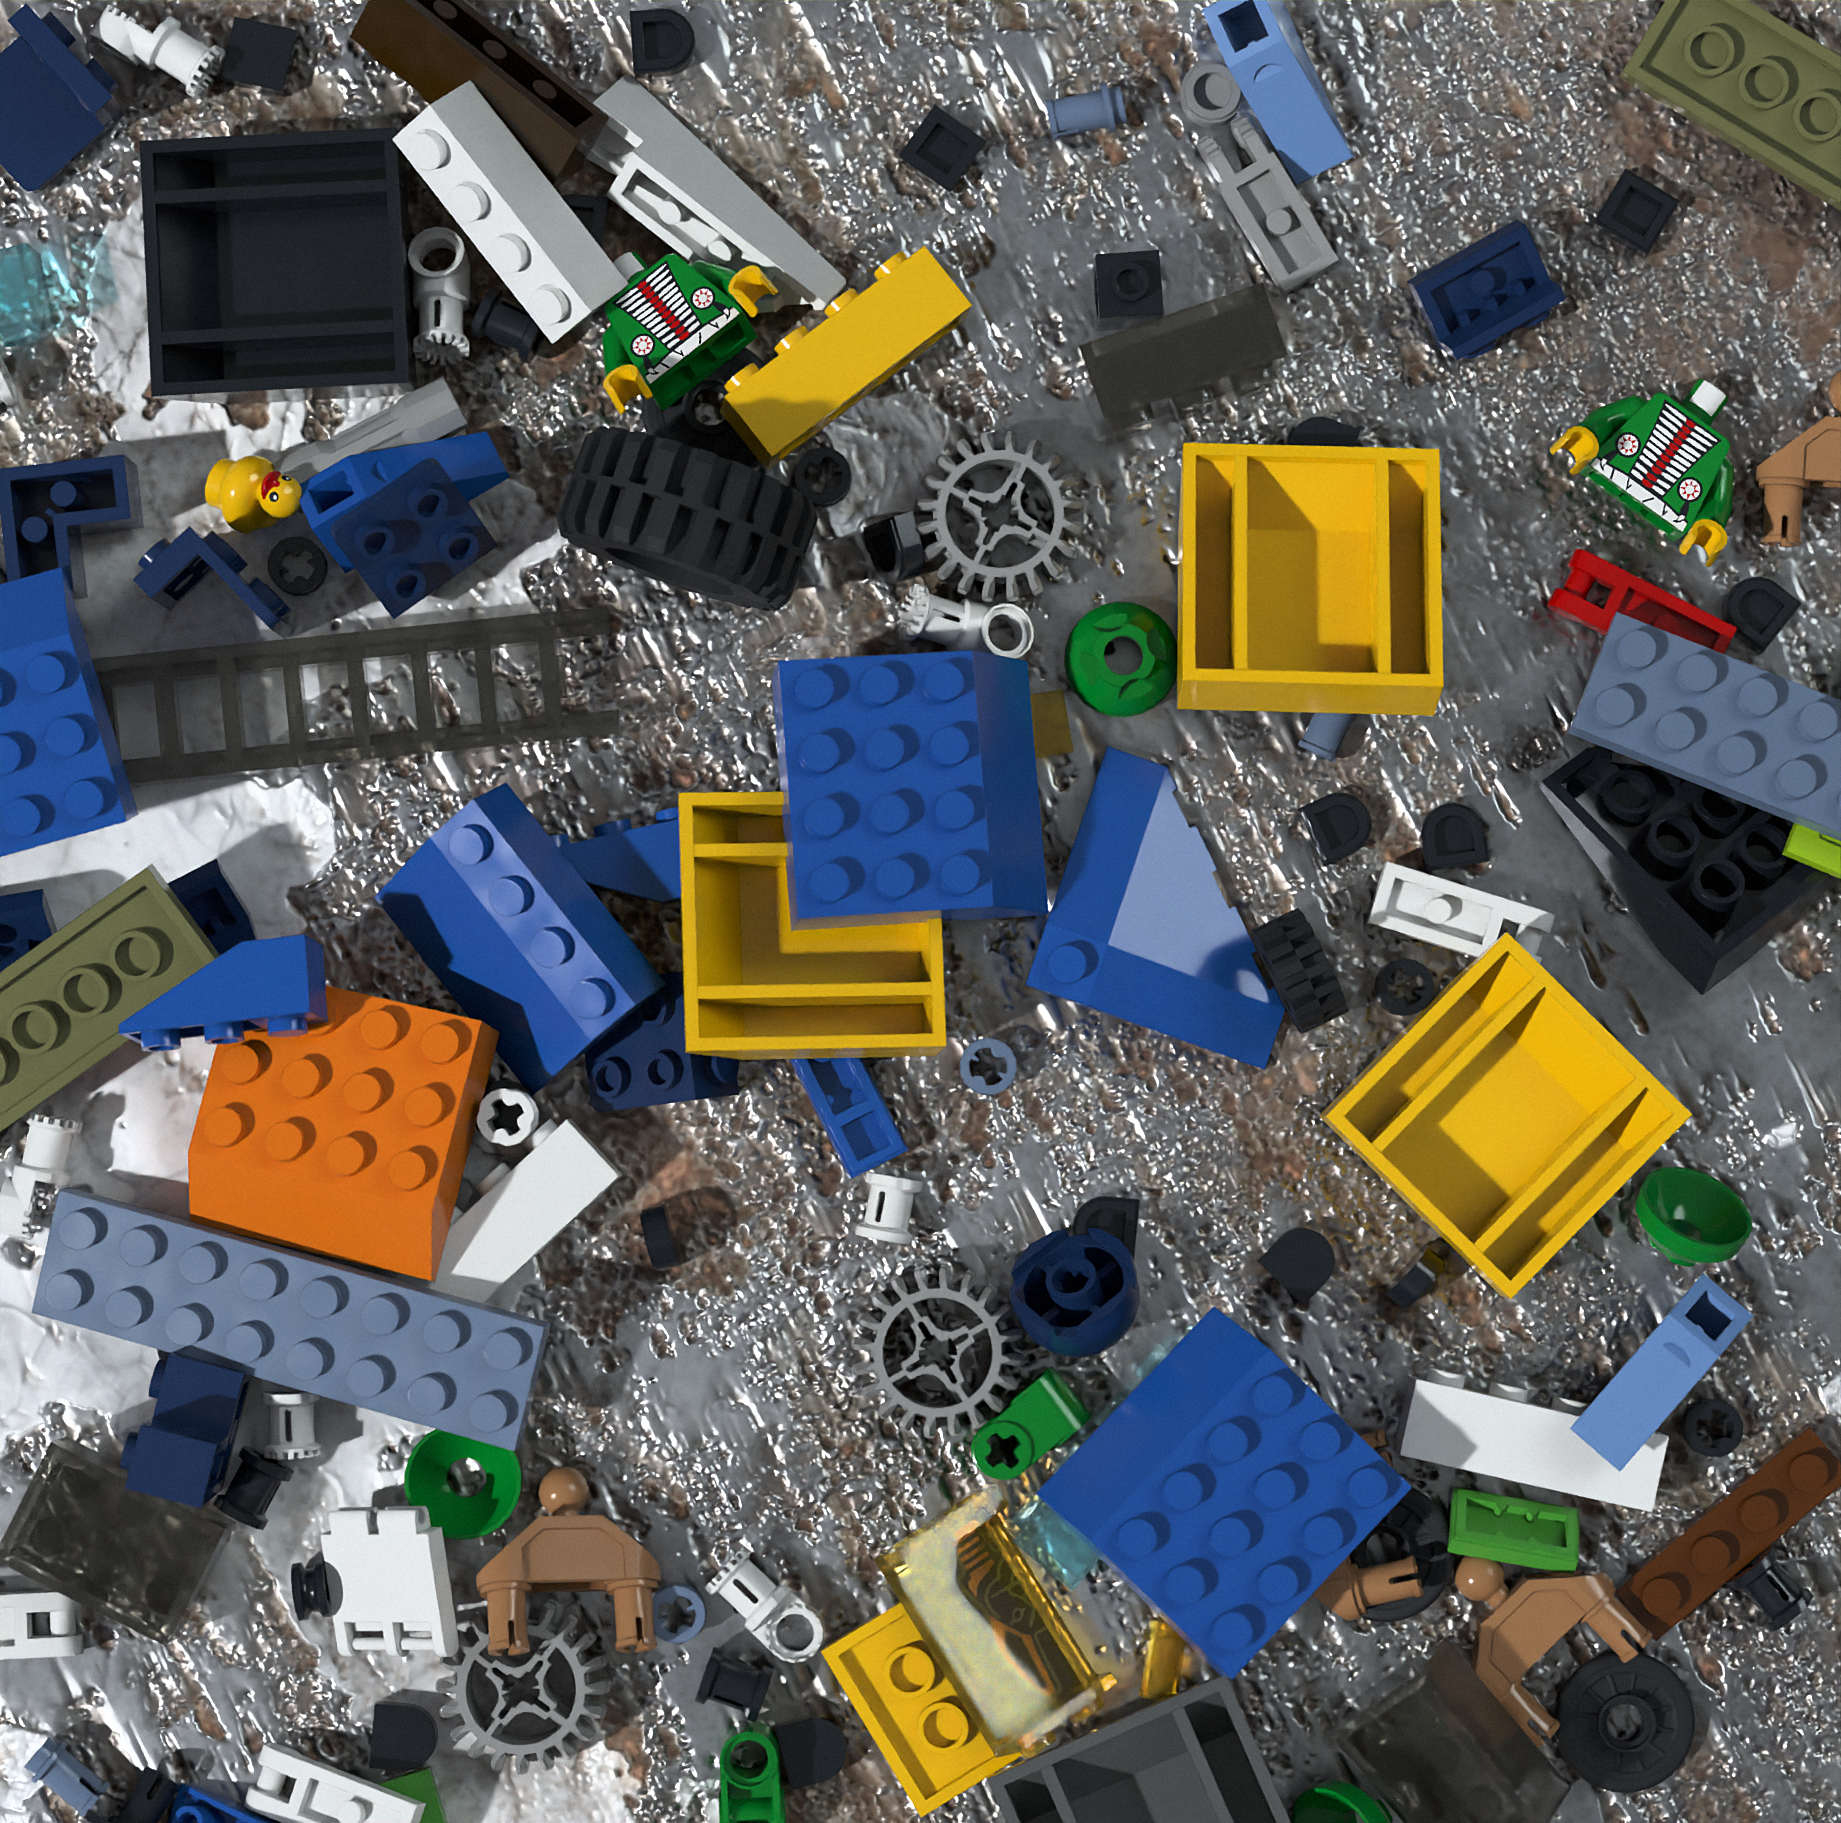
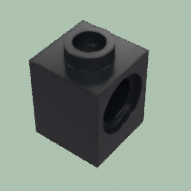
M1159 250L1095 254L1092 275L1097 331L1160 327L1164 308Z

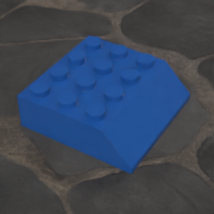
M64 567L0 584V857L127 822L139 814Z
M969 650L778 661L772 675L780 792H783L784 798L782 818L784 843H787L788 850L786 870L791 931L925 923L928 919L942 918V921L1039 916L1049 913L1028 664L1026 660Z
M1212 1307L1040 1487L1035 1495L1222 1677L1233 1679L1405 1496L1412 1486L1271 1349L1216 1307Z

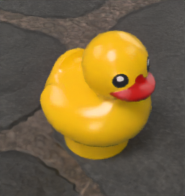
M250 455L237 461L222 458L212 467L205 485L206 502L208 505L220 509L228 526L240 533L248 534L254 530L271 527L281 518L294 515L301 507L299 500L302 495V488L299 482L290 475H284L276 471L273 463L262 456Z

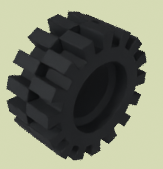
M1299 908L1251 930L1257 952L1263 961L1267 974L1273 982L1272 985L1279 994L1291 1021L1301 1034L1349 1011L1345 996L1340 989L1341 986L1338 978L1332 971L1333 967L1329 959L1326 958L1319 939L1315 937L1313 928Z

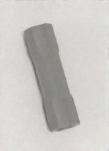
M442 376L401 397L395 405L325 441L313 442L274 462L273 465L276 471L284 475H290L301 484L349 455L449 438L468 428L469 424L446 380ZM300 507L298 511L301 514L304 511L302 507Z

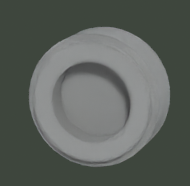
M1215 60L1204 61L1192 67L1185 75L1180 89V104L1183 112L1193 123L1206 128H1216L1229 123L1238 114L1244 98L1226 63Z

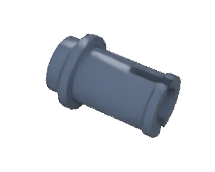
M1105 82L1100 83V90L1055 100H1045L1053 140L1059 139L1062 136L1108 127L1109 133L1116 132L1115 126L1127 124L1120 86L1108 88Z
M1314 713L1298 746L1335 763L1336 755L1356 714Z
M48 1737L24 1766L25 1769L33 1774L29 1781L35 1785L40 1780L77 1810L81 1817H84L88 1809L93 1807L98 1801L99 1796L106 1791L110 1784L106 1780L103 1781L66 1751L65 1748L68 1743L65 1740L58 1744L51 1737Z

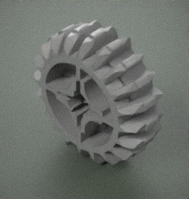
M1011 431L1007 432L1005 436L1004 450H994L993 437L990 432L981 433L980 446L982 453L974 455L970 444L965 439L958 441L956 449L962 460L958 465L948 456L940 454L936 458V465L946 476L944 481L927 474L921 480L922 487L928 492L935 494L936 499L920 498L916 499L914 504L916 512L922 515L933 516L932 521L917 524L920 538L936 537L937 542L928 545L923 550L924 561H934L944 555L947 561L939 568L937 578L941 582H945L957 570L964 574L957 589V593L964 597L971 591L974 580L984 583L982 602L988 604L993 601L995 585H1005L1006 598L1009 603L1018 602L1019 589L1017 582L1025 580L1029 591L1034 596L1041 594L1043 586L1037 575L1041 570L1049 578L1059 581L1063 577L1064 572L1060 565L1052 559L1056 554L1065 560L1073 561L1078 554V549L1062 540L1063 536L1079 537L1083 536L1085 531V524L1066 519L1067 514L1078 513L1085 507L1082 497L1064 499L1062 495L1077 484L1075 474H1065L1055 480L1052 474L1061 465L1062 457L1058 453H1054L1042 465L1035 461L1042 442L1035 438L1028 444L1025 455L1015 452L1017 433ZM994 468L1012 470L1002 487L993 493H981L973 489L967 491L959 487L963 481L980 471ZM1029 479H1032L1042 489L1048 499L1052 511L1051 532L1038 526V521L1025 514L1021 507L1020 500ZM1015 491L1011 498L1010 507L1012 509L1009 518H1017V525L1012 527L1003 524L998 532H994L989 544L984 545L989 532V528L986 527L989 524V517H981L982 510L996 511L1001 503H1005L1009 493ZM948 503L961 509L962 514L973 520L978 528L979 534L969 558L955 545L948 531L946 523ZM1014 541L1026 546L1031 544L1041 549L1031 559L1019 565L1005 568L986 566L996 549L1006 542Z
M948 1264L940 1266L939 1283L928 1284L927 1271L923 1265L916 1266L914 1268V1276L918 1286L909 1290L904 1279L899 1274L892 1276L890 1279L891 1285L899 1296L891 1302L884 1293L875 1290L870 1298L876 1306L883 1310L882 1314L877 1318L870 1313L860 1312L857 1318V1322L862 1326L874 1330L872 1338L857 1336L851 1340V1347L853 1349L870 1351L871 1359L861 1360L853 1364V1373L855 1375H864L874 1372L876 1377L875 1381L866 1384L862 1388L861 1394L865 1399L872 1398L883 1390L888 1398L880 1405L877 1414L882 1419H885L891 1415L896 1406L905 1410L899 1423V1429L903 1432H908L911 1429L915 1415L924 1417L923 1430L925 1438H934L936 1419L947 1418L950 1436H960L961 1426L957 1416L966 1412L971 1423L976 1428L982 1427L985 1424V1420L977 1408L981 1402L985 1401L997 1412H1000L1005 1407L1002 1399L992 1392L996 1384L1008 1390H1015L1017 1388V1379L1002 1373L1003 1365L1018 1366L1024 1363V1355L1022 1353L1005 1351L1004 1343L1014 1342L1023 1337L1021 1328L1011 1327L1001 1330L998 1323L1009 1318L1014 1313L1011 1304H1003L992 1312L987 1304L996 1296L998 1292L997 1287L990 1283L984 1287L977 1297L970 1292L976 1280V1273L971 1270H967L963 1275L960 1287L950 1285L952 1272L951 1266ZM929 1298L951 1299L966 1305L978 1316L959 1326L943 1328L932 1321L920 1301ZM903 1311L915 1333L916 1344L911 1353L901 1359L899 1363L887 1369L883 1354L884 1339L893 1320ZM919 1322H923L930 1334H934L940 1342L946 1341L949 1338L954 1340L967 1333V1336L955 1342L956 1352H948V1355L953 1358V1361L949 1364L956 1377L955 1380H952L944 1367L941 1368L935 1360L929 1361L926 1364L921 1362L912 1368H908V1366L920 1360L919 1350H927V1346L922 1344V1341L925 1339V1333L920 1327ZM989 1332L991 1339L990 1364L981 1382L975 1389L971 1390L961 1372L959 1358L969 1345ZM923 1374H931L941 1379L955 1401L947 1403L923 1402L906 1394L898 1385L908 1379L911 1380Z
M525 1597L527 1635L545 1640L531 1657L514 1659L504 1652L502 1656L488 1654V1619L482 1613L475 1612L469 1618V1621L477 1637L474 1638L465 1631L457 1630L458 1648L464 1652V1655L456 1654L453 1657L440 1658V1665L445 1669L456 1672V1677H443L436 1682V1691L445 1694H456V1699L446 1702L439 1708L440 1716L442 1718H450L461 1714L463 1721L458 1723L450 1732L454 1741L460 1740L471 1731L477 1739L471 1745L468 1755L472 1759H477L484 1751L486 1745L495 1749L496 1751L491 1760V1768L500 1771L503 1767L508 1753L515 1754L517 1774H526L528 1772L530 1754L536 1753L544 1771L551 1770L555 1765L552 1751L554 1746L557 1747L562 1756L568 1760L573 1759L577 1755L578 1750L570 1734L573 1733L581 1740L590 1742L596 1734L593 1726L583 1719V1716L603 1719L607 1712V1706L591 1699L590 1695H601L608 1693L611 1689V1681L609 1679L591 1678L590 1673L606 1666L608 1663L606 1654H595L586 1658L583 1652L596 1641L597 1636L594 1631L585 1632L575 1640L569 1633L576 1626L579 1616L571 1612L559 1627L551 1622L556 1612V1603L552 1601L545 1603L541 1610L540 1618L531 1617L532 1603L529 1597ZM560 1652L568 1660L575 1678L576 1696L573 1708H570L560 1700L562 1695L555 1691L548 1679L549 1668ZM539 1660L542 1661L543 1665L535 1675L537 1681L532 1687L540 1689V1695L536 1697L531 1693H527L522 1699H517L509 1710H505L504 1706L513 1695L510 1690L515 1684L508 1682V1675L511 1674L516 1678H520L526 1671L530 1672ZM475 1663L487 1671L485 1676L496 1685L498 1690V1703L488 1718L480 1711L473 1694L472 1675ZM523 1712H532L544 1720L549 1717L559 1724L548 1732L533 1736H519L503 1731L512 1718Z

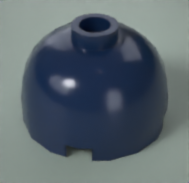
M1087 1228L1089 1235L1078 1234L1074 1236H1069L1066 1229L1053 1231L1030 1244L1015 1261L1011 1272L1014 1282L1011 1291L1009 1290L1016 1317L1034 1343L1059 1356L1082 1358L1100 1354L1116 1345L1130 1330L1140 1305L1137 1270L1132 1255L1119 1238L1101 1229Z

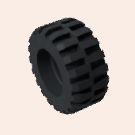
M605 426L598 427L584 438L557 516L560 535L568 539L571 544L585 549L586 552L611 561L622 568L643 574L645 577L676 586L679 589L705 595L708 598L722 602H730L737 606L754 607L763 611H777L790 601L818 520L815 505L809 497L803 496L797 489L780 483V480L767 474H761L752 470L751 467L736 461L732 462L717 456V454L703 449H696L668 438L663 439L635 430L633 432L620 427L608 428Z

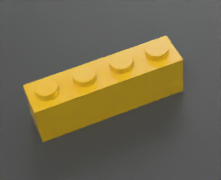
M925 245L910 257L904 251L893 255L874 272L873 275L877 278V282L861 294H858L854 288L841 294L824 310L828 319L810 332L804 325L798 327L774 348L778 354L776 358L760 370L754 363L749 364L725 384L724 388L728 391V394L724 396L720 412L767 471L965 322L972 304Z

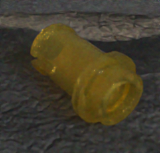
M1151 1617L1149 1628L1143 1629L1141 1637L1147 1640L1141 1688H1139L1138 1695L1147 1699L1161 1701L1179 1693L1185 1646L1189 1644L1161 1617Z

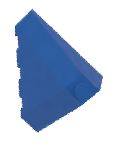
M1107 746L1024 987L1265 1070L1285 1012V1007L1275 987L1268 989L1251 953L1257 950L1236 907L1229 909L1213 877L1212 872L1217 871V868L1197 827H1189L1173 792L1178 790L1172 775L1166 766Z

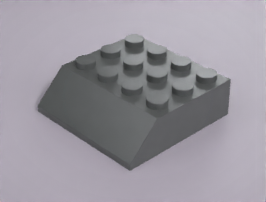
M1217 1675L987 1777L1006 1823H1291L1228 1678Z

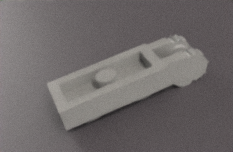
M1240 115L1230 121L1232 134L1237 144L1253 163L1235 174L1225 157L1223 149L1212 136L1206 135L1196 141L1208 169L1219 183L1217 189L1283 297L1335 266L1339 259L1274 151L1269 154L1246 116Z

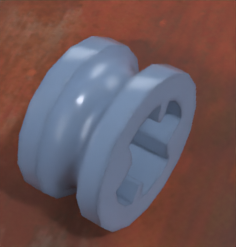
M984 1038L971 1043L963 1052L960 1060V1075L964 1083L972 1091L982 1095H995L1006 1090L1013 1082L1017 1072L1016 1058L1012 1050L1004 1042L994 1038ZM983 1048H990L993 1057H1004L1006 1061V1073L998 1072L997 1075L1001 1078V1081L994 1085L986 1086L982 1076L972 1077L970 1073V1060L979 1061L974 1054Z
M671 1583L658 1590L652 1599L656 1636L666 1642L678 1644L687 1642L698 1635L705 1623L707 1608L705 1599L696 1588L686 1583ZM677 1596H683L691 1601L687 1610H695V1620L693 1623L683 1621L679 1625L678 1630L671 1629L664 1624L668 1615L660 1616V1605L662 1602L673 1604Z

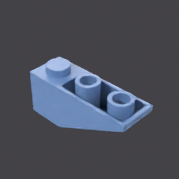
M1219 0L1202 9L1229 71L1296 185H1300L1355 157L1283 0Z
M1703 1273L1570 1429L1620 1472L1751 1320L1753 1315Z

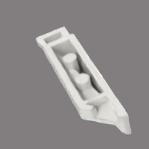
M630 75L622 76L593 102L594 106L610 117L586 157L588 160L617 176L606 196L690 262L703 260L739 271L747 266H758L778 290L775 295L768 293L756 301L754 305L758 308V313L776 312L784 305L811 304L814 310H823L846 284L845 278L634 77Z

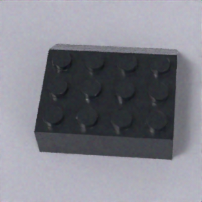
M397 127L139 141L151 396L153 398L232 405L401 396L417 389L415 353L412 354L415 334L412 273L408 258L410 233L406 156L392 140L399 133Z

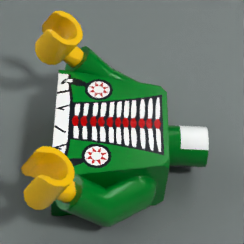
M636 252L625 253L613 262L629 283V285L608 300L603 308L611 323L602 336L605 376L603 387L619 414L622 415L627 412L625 409L626 403L639 395H643L646 400L653 397L662 411L666 410L758 337L739 305L743 307L750 317H755L759 312L758 308L754 305L756 301L765 294L771 293L775 295L778 292L777 288L758 266H747L739 271L703 260L687 264L678 255L668 254L649 268Z
M1697 379L1680 404L1665 393L1658 391L1650 400L1641 396L1630 395L1594 409L1577 426L1569 428L1550 447L1549 450L1552 455L1561 448L1570 451L1576 460V465L1569 471L1572 475L1580 473L1674 542L1687 533L1679 545V552L1686 555L1692 544L1699 545L1708 554L1705 566L1711 567L1726 546L1728 537L1725 528L1732 511L1734 467L1726 457L1731 442L1710 426L1728 403V398L1709 382Z

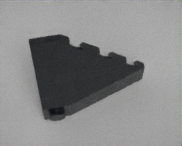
M1586 748L1545 778L1539 787L1656 949L1701 995H1704L1747 962L1839 880L1835 876L1782 855L1794 824L1793 822L1652 766L1611 762L1612 750Z

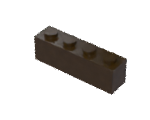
M369 0L350 35L354 41L369 52L370 56L377 63L392 70L417 90L419 95L429 104L471 80L555 189L579 171L610 118L463 0Z

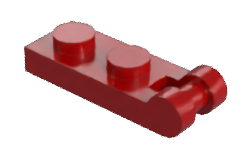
M1578 548L1575 549L1567 564L1571 572L1563 588H1555L1547 603V607L1555 613L1569 620L1579 622L1604 636L1607 633L1613 616L1618 612L1722 654L1726 652L1737 630V627L1588 551ZM1594 582L1611 589L1602 608L1585 600Z

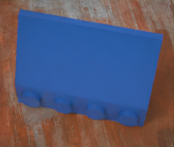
M507 783L472 799L429 837L374 897L468 1017L483 1021L500 1032L495 1051L532 1096L542 1090L667 985Z

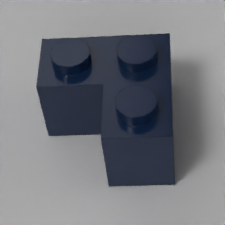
M123 454L1 468L0 515L8 582L64 567L73 598H88L81 535L144 528L137 465Z
M177 1352L170 1353L167 1361L159 1359L151 1378L148 1394L149 1397L157 1399L154 1415L146 1422H142L139 1431L131 1430L123 1448L120 1468L129 1470L125 1489L202 1508L223 1490L252 1376L246 1375L244 1371Z

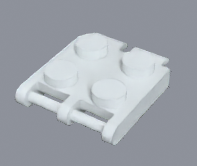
M387 1506L385 1510H379L378 1507H338L337 1511H330V1531L320 1536L337 1648L340 1655L356 1657L360 1654L361 1650H386L387 1654L391 1657H404L408 1654L409 1650H434L439 1657L455 1656L459 1647V1639L442 1527H431L427 1507ZM361 1631H383L384 1637H362ZM409 1631H431L432 1637H410Z

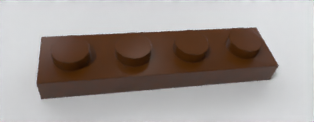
M1804 1425L1614 1586L1616 1588L1614 1594L1629 1612L1646 1629L1653 1633L1652 1639L1657 1641L1841 1486V1463L1811 1427Z

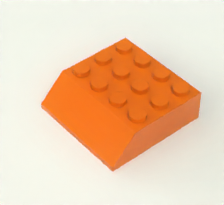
M325 985L328 1022L307 1024V1034L294 1037H271L268 1035V1029L244 1032V1041L216 1045L188 1149L190 1221L253 1239L435 1282L500 1032L480 1020Z

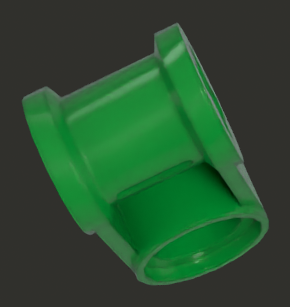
M1051 1366L1022 1388L1008 1401V1405L980 1427L973 1436L971 1443L972 1460L976 1467L989 1477L998 1480L1013 1479L1022 1474L1046 1452H1051L1086 1424L1093 1415L1054 1367ZM995 1434L1001 1439H1007L1011 1435L1014 1437L1017 1443L1010 1450L1015 1458L1011 1465L1007 1466L1000 1461L993 1462L991 1465L988 1464L985 1457L992 1450L987 1442L991 1435Z
M745 1720L738 1722L727 1732L721 1750L720 1823H787L785 1790L781 1785L780 1746L777 1735L770 1726L761 1721ZM742 1741H756L767 1751L768 1758L759 1767L745 1768L739 1765L733 1758V1748Z

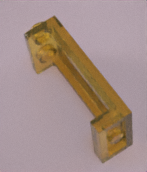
M994 1483L970 1493L874 1558L995 1757L999 1758L1020 1752L1022 1757L1027 1759L1044 1750L1057 1739L1052 1729L1069 1718L1072 1724H1076L1101 1709L1105 1705L1101 1694L1114 1686L1117 1681L1111 1671L1097 1674L1091 1667L997 1513L1010 1504L998 1484Z

